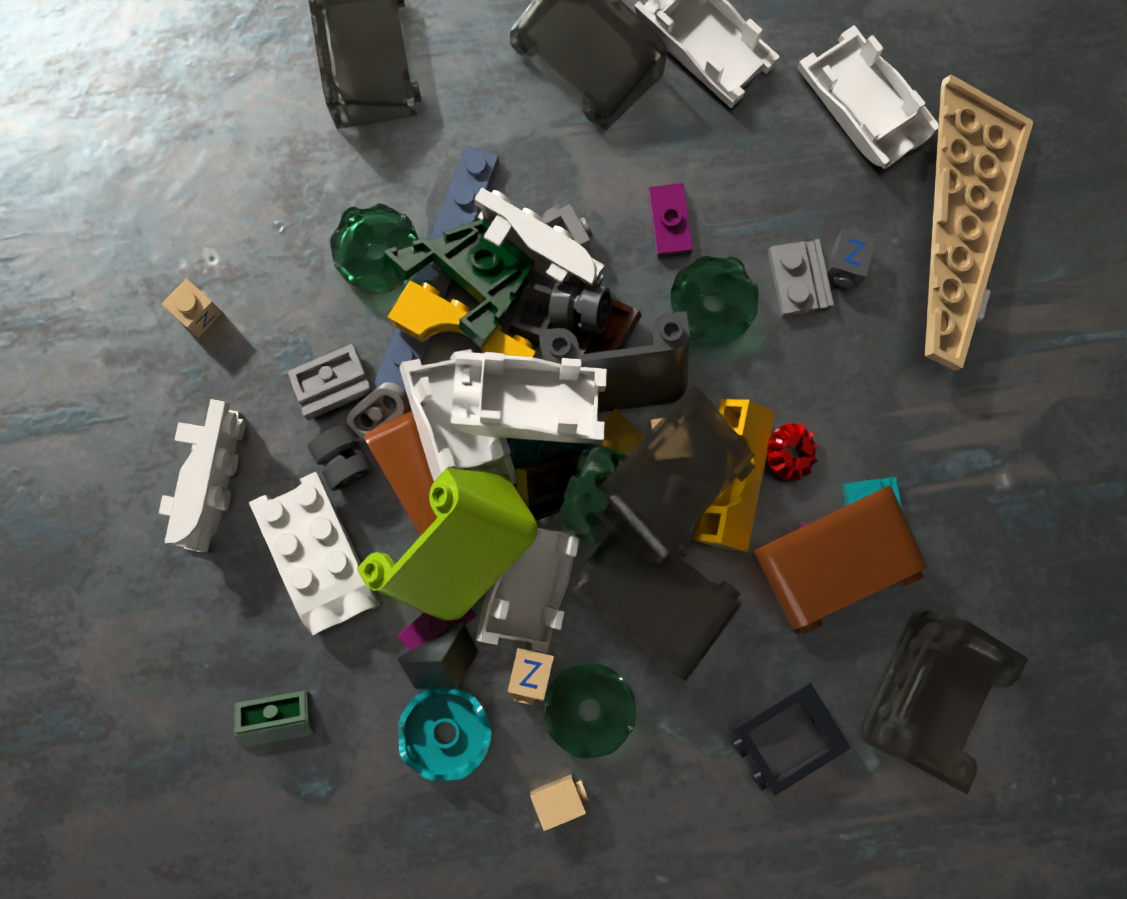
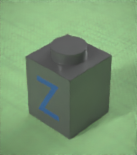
M843 228L835 240L827 268L828 278L833 279V282L841 287H859L867 277L877 237Z

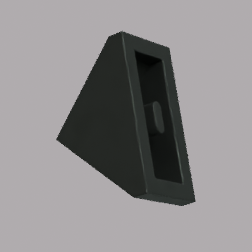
M461 621L397 659L415 689H431L434 687L435 689H457L479 651Z

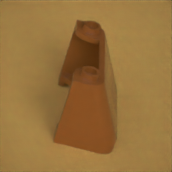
M410 411L372 429L363 436L421 536L437 519L429 502V493L434 480L429 469L413 412Z
M890 485L753 551L792 630L800 628L803 634L822 626L821 618L899 581L902 582L903 586H907L924 578L922 570L927 568L923 555Z

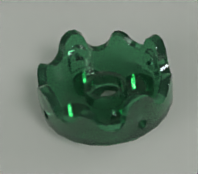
M382 203L365 209L350 207L345 210L337 229L330 238L333 264L341 278L349 286L367 294H385L402 287L411 277L405 281L383 261V257L371 259L367 256V251L371 245L377 243L384 245L386 250L392 247L400 250L412 246V241L418 240L412 221L406 214H402Z
M702 256L677 273L670 292V313L687 311L689 339L691 341L713 347L726 345L744 335L752 325L758 313L759 289L758 285L748 276L744 264L738 258L732 256L726 258ZM708 295H716L722 300L723 307L718 311H710L704 306L703 299Z
M600 444L594 445L591 451L583 450L576 468L578 472L575 477H571L564 494L565 500L557 517V520L563 522V532L589 543H595L597 537L590 533V530L596 524L597 517L592 512H601L606 509L608 501L615 496V487L607 479L606 475H611L617 469L619 461L626 462L628 455Z
M578 664L563 671L549 686L543 704L544 722L550 737L567 753L577 758H597L615 752L632 733L636 724V703L631 687L616 671L600 664ZM586 699H593L600 706L599 716L592 721L584 720L578 712L579 705Z

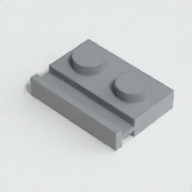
M820 238L809 242L800 241L771 246L768 249L781 317L814 312L825 308L831 309L834 303Z
M353 343L287 371L296 398L301 406V412L307 420L373 392L358 351Z

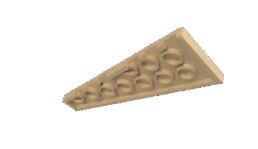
M951 74L943 79L940 94L925 357L955 371L962 369L965 363L1034 121Z

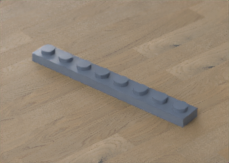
M465 145L429 240L444 236V231L476 222L481 208L475 206L474 199L481 188L488 190L499 161L498 155ZM431 262L416 273L413 282L418 285L421 282L430 284L440 292L439 297L446 300L454 279L436 263ZM395 328L372 391L387 382L398 384L406 391L399 366L402 362L420 359L422 364L432 336L421 343ZM389 396L391 401L396 402L392 397Z

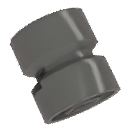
M563 281L561 284L557 282L550 297V323L552 326L574 329L578 324L581 331L602 334L608 325L611 315V291L606 287L587 285L583 289L580 283Z
M348 424L339 425L327 430L314 438L307 446L316 463L324 465L325 468L322 474L332 491H338L356 483L373 470L364 451L356 449L359 442Z

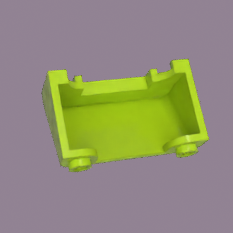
M446 468L434 481L429 493V502L437 519L396 564H394L388 554L383 552H375L367 556L357 567V571L365 585L373 591L440 620H459L525 553L536 539L537 523L507 475Z

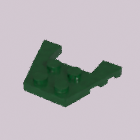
M486 219L444 231V236L428 241L425 238L412 241V246L397 250L396 247L385 250L383 261L405 281L431 262H434L481 303L459 320V329L481 348L488 343L533 272L535 261L507 237L500 248L485 240L484 235L491 225Z

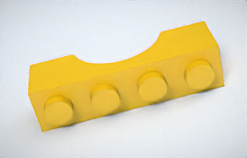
M410 280L389 313L388 319L393 327L422 343L429 337L441 332H457L466 335L459 329V320L469 313L471 309L458 300L452 299L451 303L439 297L440 292L426 282H421L418 285ZM498 325L486 346L483 348L479 347L483 354L491 352L504 353V355L536 358V351L532 349L533 344L516 334L511 338L501 332L502 327Z
M721 399L714 435L721 443L724 451L725 475L722 486L716 496L710 501L700 504L693 535L694 541L718 549L748 552L767 456V446L775 415L774 411L751 400Z

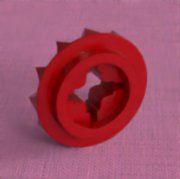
M784 424L778 427L769 439L767 446L768 463L772 471L782 479L801 480L803 476L812 474L811 467L818 462L815 454L816 449L820 446L814 443L813 436L815 433L808 431L802 424ZM796 446V449L800 451L801 457H793V454L785 449V447Z

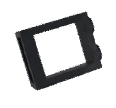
M811 682L799 684L730 727L735 735L730 738V741L741 758L748 756L754 766L750 774L761 791L767 788L774 796L851 749ZM799 701L827 748L775 779L748 732Z

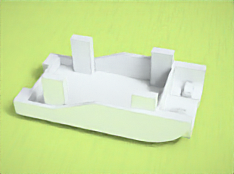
M648 0L645 5L640 1L634 5L635 12L646 30L730 108L743 97L745 91L742 88L761 71L767 74L779 61L780 56L760 39L763 29L752 19L745 22L727 0Z
M854 25L840 35L838 39L839 44L819 57L811 53L799 61L797 68L861 153L873 164L886 169L902 158L907 152L918 148L937 132L939 124L924 106L925 102L917 91L912 90L901 74L880 56L883 47L874 35L866 40Z
M484 188L480 189L474 199L475 206L482 209L478 216V221L486 219L491 223L484 235L485 240L500 248L507 237L535 261L534 271L551 280L548 286L550 289H553L557 282L562 284L563 281L580 283L583 289L587 285H601L604 279L602 274L605 265L591 258L585 248L572 240L573 236L567 230L559 226L552 228L541 222L542 218L537 213L528 208L520 210L510 204L511 200L499 191L493 190L491 193Z
M469 349V350H464V351H458V352H470V353H472L471 349ZM456 352L452 354L449 361L423 366L420 359L402 362L399 369L433 480L435 481L446 468L507 475L514 486L517 483L506 438L473 435L451 427Z
M456 351L451 427L461 432L488 437L602 445L605 422L597 421L598 391H605L607 369L581 367V359L562 358L561 364L533 357L504 355V353L485 352L483 354Z
M210 399L205 427L178 422L175 441L192 444L191 450L193 451L180 469L175 496L162 495L158 514L170 516L164 544L208 553L210 540L218 529L222 513L227 511L229 507L231 491L228 490L230 475L234 476L237 470L238 455L235 454L237 441L243 439L246 424L245 420L242 419L243 414L238 411L229 410L230 405L225 401Z
M317 471L300 478L301 485L279 497L270 499L269 496L264 495L249 502L294 607L312 637L363 611L380 606L374 591L365 585L357 571V567L361 562Z
M570 508L536 521L537 535L533 544L485 593L475 640L496 645L499 638L527 642L526 648L531 651L548 653L553 628L561 630L565 611L559 610L569 583L574 556L577 554L580 539L578 535L583 510Z

